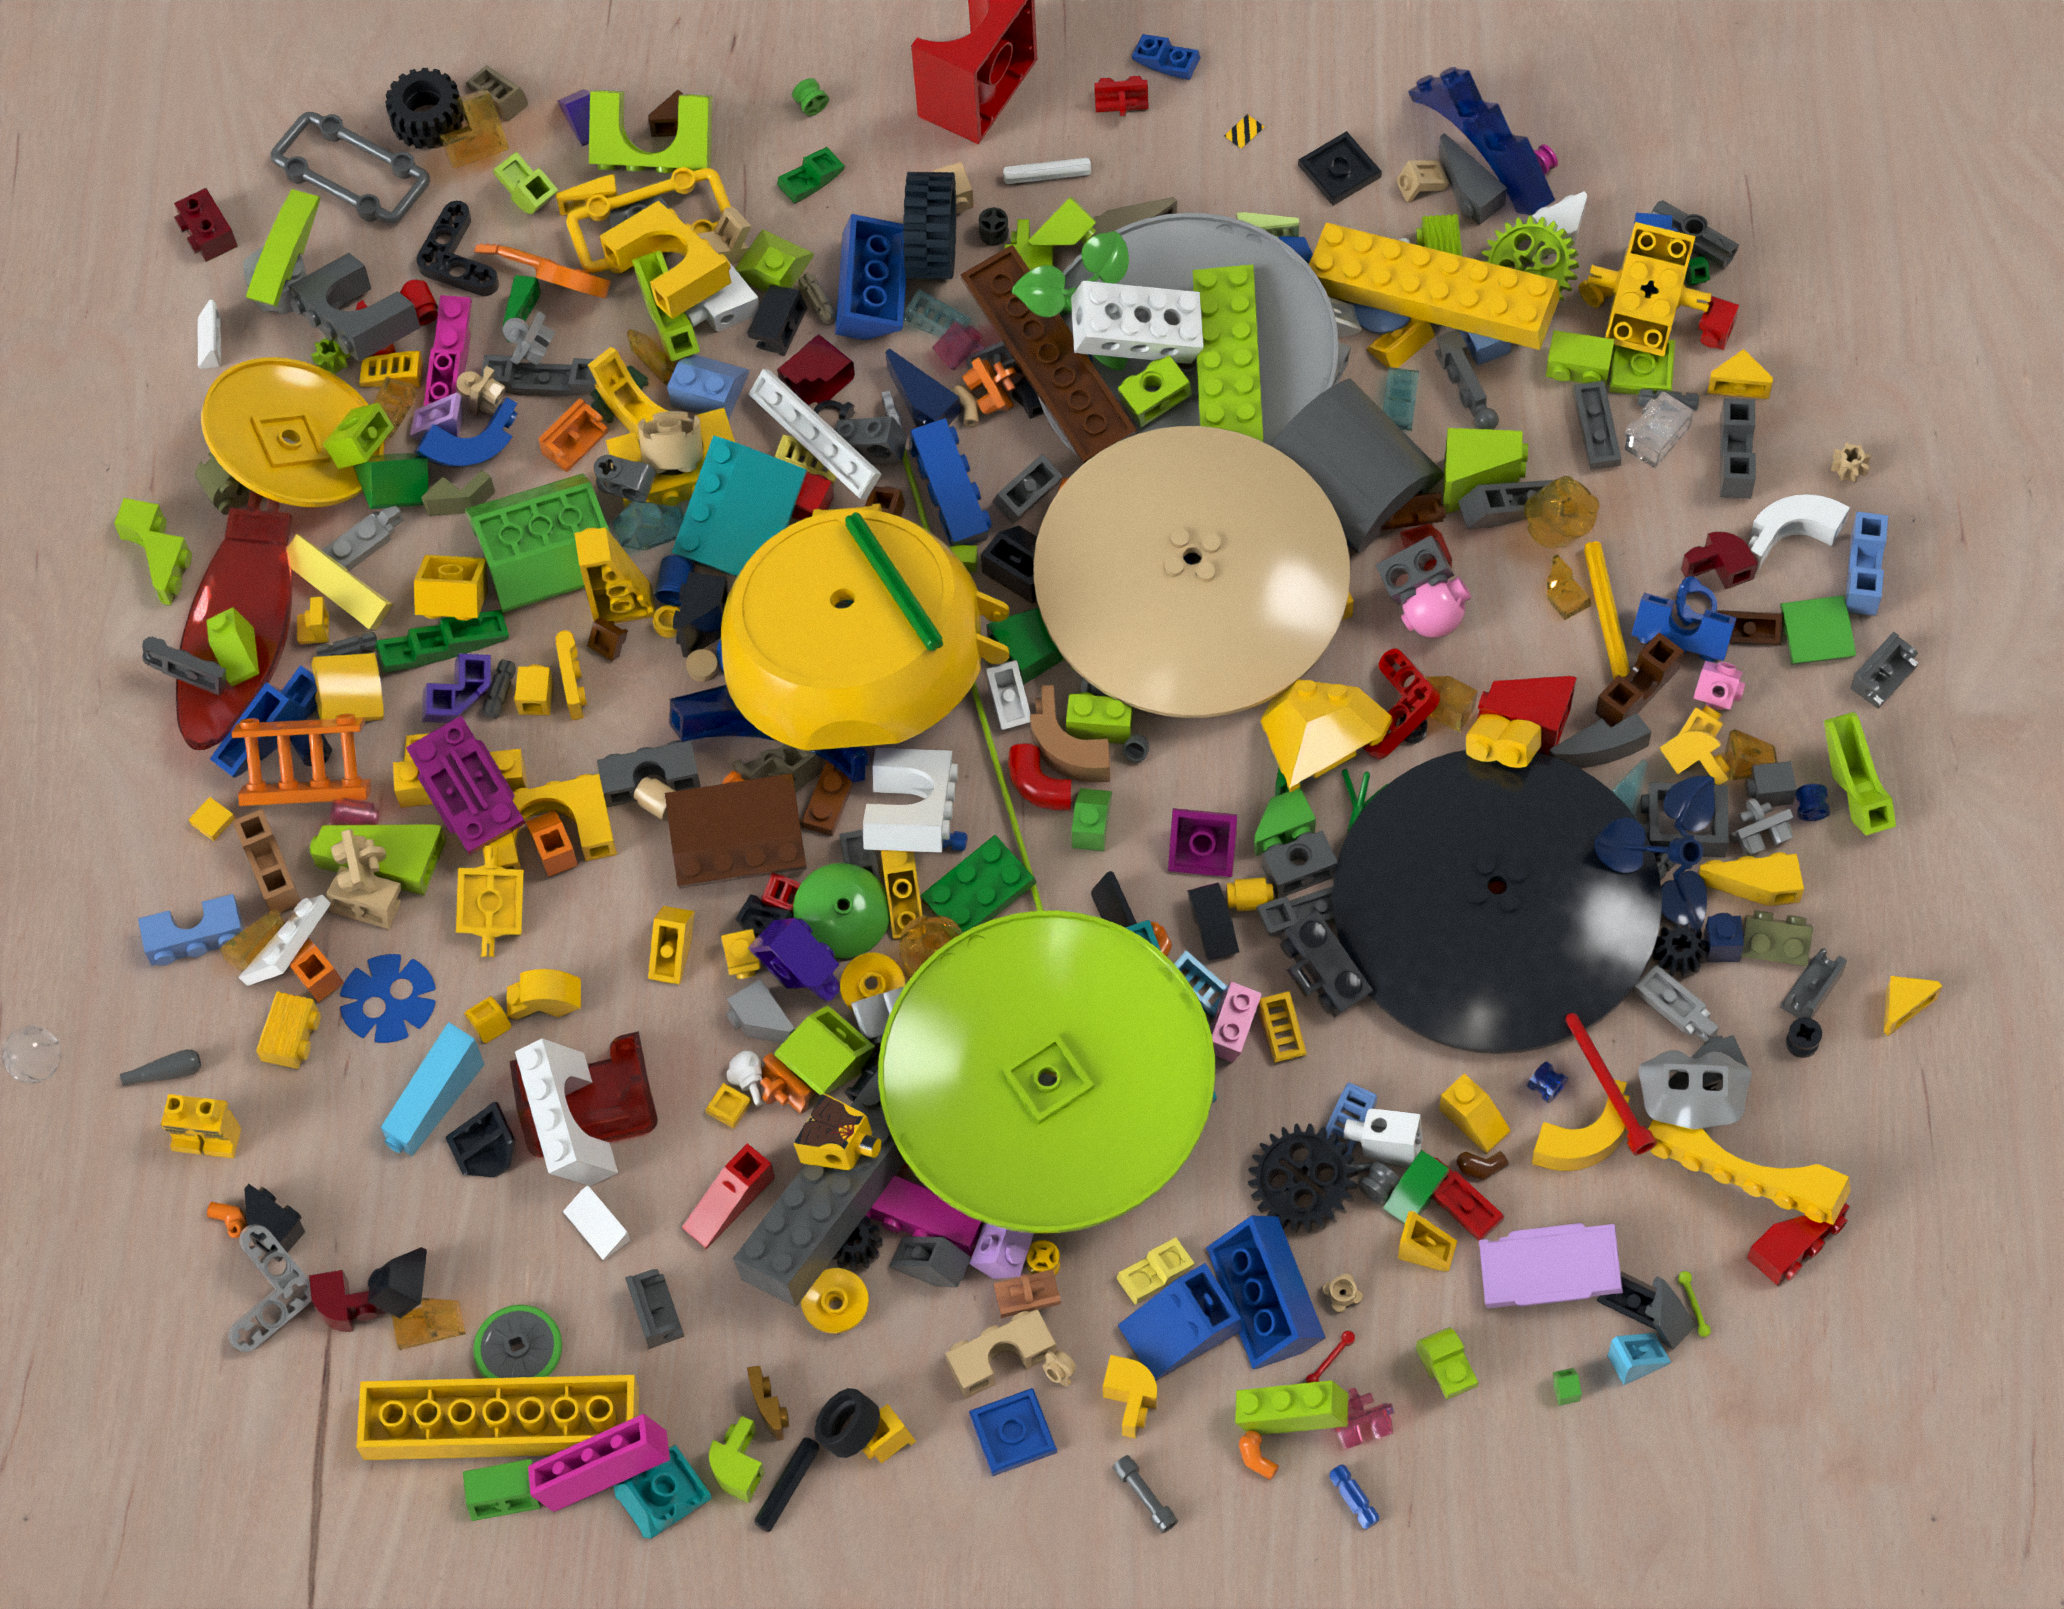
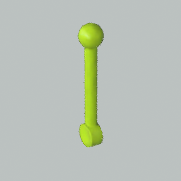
M1682 1271L1679 1274L1678 1282L1686 1289L1699 1324V1335L1707 1337L1711 1334V1327L1705 1324L1690 1284L1692 1275L1687 1271Z

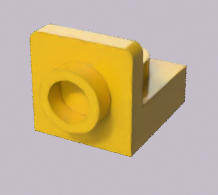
M323 597L310 598V610H305V614L297 616V641L299 644L329 642V613Z
M1707 705L1703 709L1695 707L1679 734L1690 730H1701L1716 737L1724 725V722L1719 720L1722 714Z
M753 928L721 935L729 975L736 974L737 979L756 976L755 970L761 969V964L748 949L755 940Z

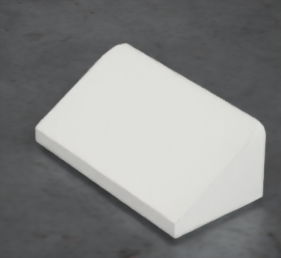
M214 300L207 302L198 317V367L200 369L215 368L221 365V316Z
M588 1185L580 1191L563 1211L603 1261L630 1242L626 1229Z

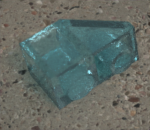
M633 500L612 523L622 547L648 550L676 540L684 514L679 507Z

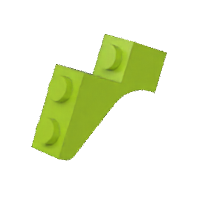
M658 250L632 259L649 316L657 326L666 355L673 362L700 352L692 324L685 312L672 319L655 304L650 281L669 271L662 252Z
M123 498L114 522L120 539L134 542L145 549L152 583L158 593V598L162 604L171 606L175 595H178L181 591L182 575L185 568H189L191 564L192 552L189 550L184 537L164 534L167 521L159 504Z
M1855 712L1824 720L1832 778L1847 792L1851 821L1865 835L1896 827L1892 797L1886 792L1877 776L1858 715Z

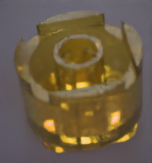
M1562 476L1530 496L1524 507V517L1527 516L1529 523L1527 529L1536 542L1546 548H1564L1592 530L1596 523L1597 511L1600 506L1598 499L1583 484L1570 476Z
M924 915L913 919L906 925L901 933L899 952L902 969L908 980L938 949L962 934L961 929L953 920L940 915L939 917Z

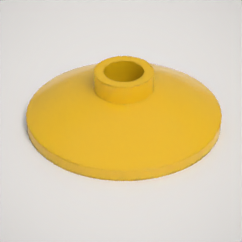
M876 952L864 953L852 959L844 968L840 978L842 999L852 1011L851 1003L905 986V978L900 966L889 956ZM873 977L877 980V984L874 988L869 989L865 986V982L868 978Z
M842 1268L824 1270L801 1300V1307L806 1320L819 1331L831 1334L843 1333L857 1326L866 1315L869 1305V1295L864 1282L855 1273ZM833 1301H840L842 1303L839 1309L830 1308V1304Z

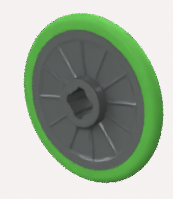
M512 1305L502 1308L490 1315L480 1326L476 1334L473 1348L475 1363L485 1378L548 1377L556 1368L561 1356L562 1338L560 1330L547 1313L536 1307ZM520 1342L523 1343V1349L516 1352L512 1351L511 1347L513 1345L520 1344Z

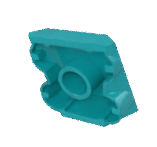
M676 1445L669 1447V1461L613 1485L616 1499L620 1500L641 1530L642 1537L652 1539L712 1499L710 1492Z

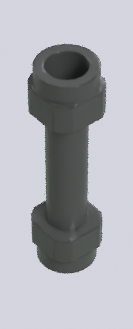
M1129 1455L1122 1457L1113 1465L1112 1468L1122 1483H1129L1153 1515L1151 1521L1162 1534L1172 1529L1178 1523L1170 1507H1163L1138 1474L1139 1466Z

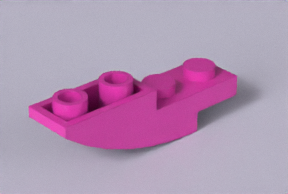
M440 295L434 348H431L424 406L454 393H459L456 383L458 376L465 372L471 337L469 323L472 300L470 297Z

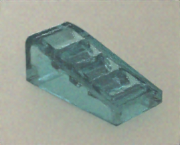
M921 289L917 290L904 312L903 321L953 344H957L971 320L968 316ZM920 306L925 308L922 315L917 312ZM931 311L936 313L933 320L927 318ZM942 316L947 317L943 326L937 324ZM954 320L958 322V325L954 332H951L948 328Z

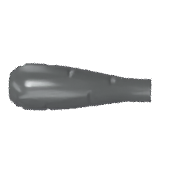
M192 1049L181 1050L154 1060L137 1069L121 1073L120 1079L122 1085L125 1086L138 1082L186 1077L199 1071L201 1061L198 1052Z

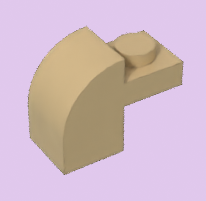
M729 207L724 209L714 231L697 235L701 239H707L712 248L718 254H724L733 266L744 256L749 248L744 241L751 225L735 207Z

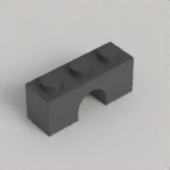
M1724 398L1720 414V497L1751 499L1756 480L1755 453H1752L1755 430V399Z
M676 740L665 746L655 748L643 747L636 752L622 755L617 753L610 754L603 759L597 760L607 807L636 802L637 800L633 797L638 783L649 775H657L664 778L667 785L675 791L701 787L691 740Z

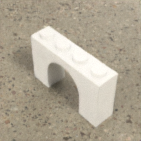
M898 748L875 749L873 792L913 794L925 799L909 805L866 804L863 820L864 849L942 852L943 840H949L950 820L952 821L953 802H955L956 783L958 782V764L952 763V751Z
M543 1038L515 1051L548 1173L589 1186L617 1174L618 1170L610 1143L587 1135L575 1122L566 1102V1095L593 1083L585 1054Z

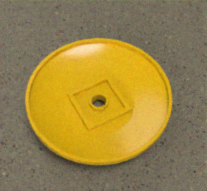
M265 357L238 363L225 370L211 384L201 411L203 435L218 463L239 483L268 499L300 507L336 505L348 501L363 492L354 467L349 466L338 469L323 445L351 409L368 405L365 399L344 380L323 368L307 362L289 358ZM283 437H287L291 441L296 442V444L287 443ZM384 441L373 455L384 454Z

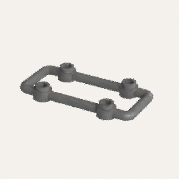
M315 112L303 113L271 151L272 162L285 170L290 181L297 184L307 181L356 207L359 216L366 221L379 219L388 224L398 222L430 183L429 173L415 164L414 157L410 153H392L345 128L342 119L334 114L322 116ZM312 123L320 128L321 134L325 139L332 142L342 139L390 164L397 177L408 179L413 176L418 180L394 210L389 212L381 207L379 199L375 195L365 194L359 196L310 170L307 161L303 157L287 158L283 154L307 125Z

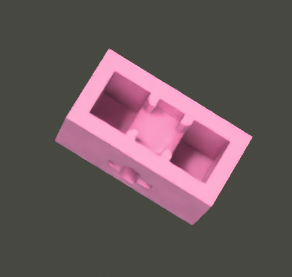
M1232 981L1223 991L1210 1027L1216 1057L1233 1063L1241 1054L1262 993Z

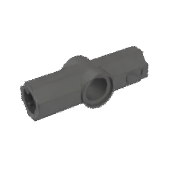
M1664 200L1659 201L1651 214L1672 215V228H1677V232L1696 236L1692 253L1698 252L1723 268L1730 264L1738 251L1739 244L1708 227L1707 220L1701 215H1688Z

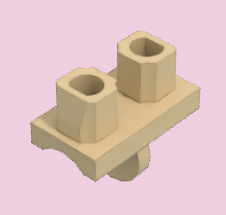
M488 366L484 369L483 378L473 371H467L458 376L457 390L462 396L469 398V413L475 417L478 416L480 411L492 417L505 392V386L494 380L495 370Z
M351 829L341 832L343 840L331 847L335 861L341 865L348 863L349 866L348 870L339 873L337 876L339 887L347 892L362 889L371 893L377 890L374 872L380 870L378 863L386 858L385 849L375 846L373 839L367 840L364 836L354 835Z

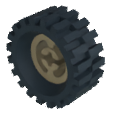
M907 172L903 216V251L906 278L952 279L954 275L957 223L954 172Z

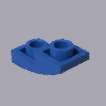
M1142 34L1132 54V59L1143 66L1160 73L1187 80L1191 79L1201 58L1199 51L1196 49L1171 46L1169 38Z

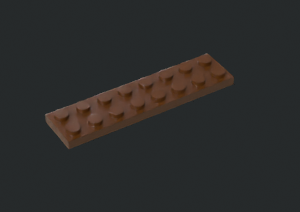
M1012 244L960 274L961 279L1084 464L1102 450L1121 440L1137 435L1138 432L1086 354L1074 353L1073 334L1058 313L1049 318L1038 316L1011 292L1016 282L1030 271Z

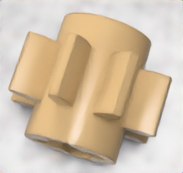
M1846 442L1842 451L1839 449L1834 450L1832 457L1834 461L1832 462L1831 471H1837L1840 476L1839 480H1852L1856 483L1860 474L1867 476L1871 455L1864 453L1861 444L1858 446L1849 445Z

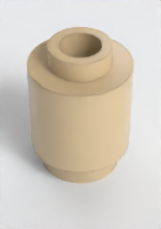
M646 777L638 784L633 797L638 801L640 807L659 819L667 821L665 793L674 792L675 790L656 778L650 779Z

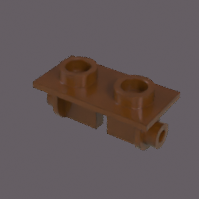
M1441 492L1415 495L1381 526L1382 530L1443 522V518H1446L1445 506H1442Z

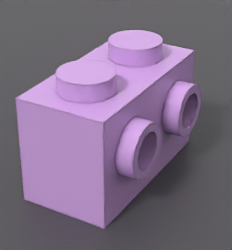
M983 1223L970 1265L992 1279L1020 1277L1034 1233L1012 1231Z

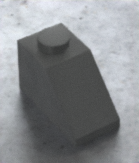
M903 1236L889 1266L894 1270L937 1287H958L966 1275V1268L971 1257L944 1237Z

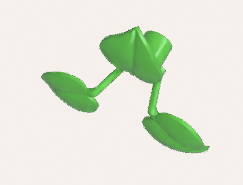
M1112 231L1097 234L1084 244L1081 253L1083 265L1089 272L1095 273L1087 281L1096 282L1100 277L1104 283L1116 284L1125 276L1129 265V254L1126 243L1119 233ZM1043 265L1023 275L1013 286L1011 292L1021 299L1033 313L1049 318L1058 313L1064 316L1072 314L1071 296L1078 286L1067 290L1063 289L1065 286L1063 272L1054 266ZM1093 355L1103 365L1116 371L1123 370L1128 361V358Z

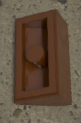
M1717 610L1718 613L1737 618L1730 643L1781 645L1782 613Z

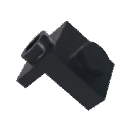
M750 894L737 915L736 921L744 930L753 928L756 939L773 920L794 918V916L788 910L764 905L757 895Z

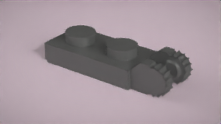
M148 636V638L143 640L142 659L147 666L150 665L166 675L217 695H221L226 687V669L222 668L219 664L194 657L185 650L169 647L165 640Z

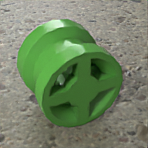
M814 78L801 81L792 92V98L798 104H801V109L807 116L820 113L829 102V96L823 90H820V85Z

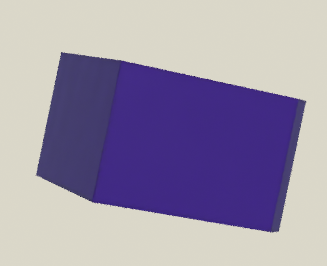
M583 89L557 100L559 107L582 147L589 144L590 92Z

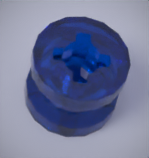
M1808 784L1797 789L1795 798L1800 804L1797 808L1799 819L1817 821L1830 815V806L1825 800L1828 797L1826 786Z
M1545 1061L1531 1076L1527 1087L1532 1091L1540 1092L1542 1099L1550 1103L1562 1091L1569 1077L1563 1073L1555 1072L1553 1065Z

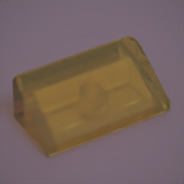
M629 329L627 331V338L630 349L664 385L668 386L676 364L669 359L666 353L648 335Z

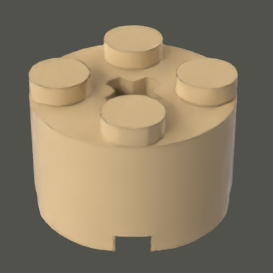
M667 411L653 414L652 421L646 423L644 418L638 423L641 461L653 467L657 473H662L668 469L690 472L697 468V462L703 458L701 426L698 416L694 415L693 420L688 418L687 412Z

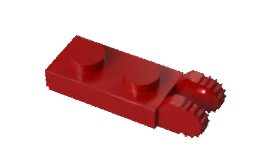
M1435 1158L1437 1161L1445 1165L1442 1161L1439 1160V1158ZM1449 1168L1450 1172L1431 1198L1478 1241L1483 1240L1504 1220V1215L1456 1170L1453 1172Z

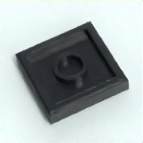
M1347 131L1298 159V166L1333 206L1378 180L1382 175L1379 167Z

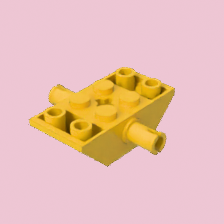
M1635 222L1621 269L1619 268L1618 271L1595 266L1594 264L1591 265L1589 272L1602 277L1588 275L1587 284L1611 288L1615 293L1605 338L1614 339V345L1664 357L1676 309L1681 305L1707 312L1708 303L1697 301V299L1710 302L1712 293L1685 288V284H1683L1696 236ZM1649 280H1651L1657 290L1656 292H1651L1650 296H1646L1641 286L1647 285Z

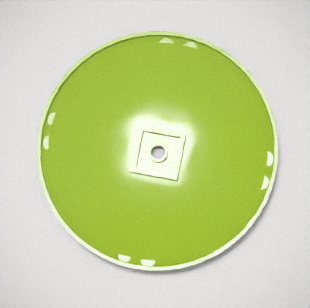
M1059 910L1030 911L996 918L967 930L938 949L919 967L903 988L888 1017L878 1060V1084L886 1124L897 1149L918 1179L936 1196L967 1216L992 1226L1027 1233H1063L1101 1225L1123 1216L1158 1193L1178 1173L1197 1145L1208 1120L1215 1086V1053L1207 1017L1196 993L1175 964L1157 947L1127 928L1099 917ZM1044 1072H1053L1058 1079L1052 1086H1043L1038 1081L1040 1075Z

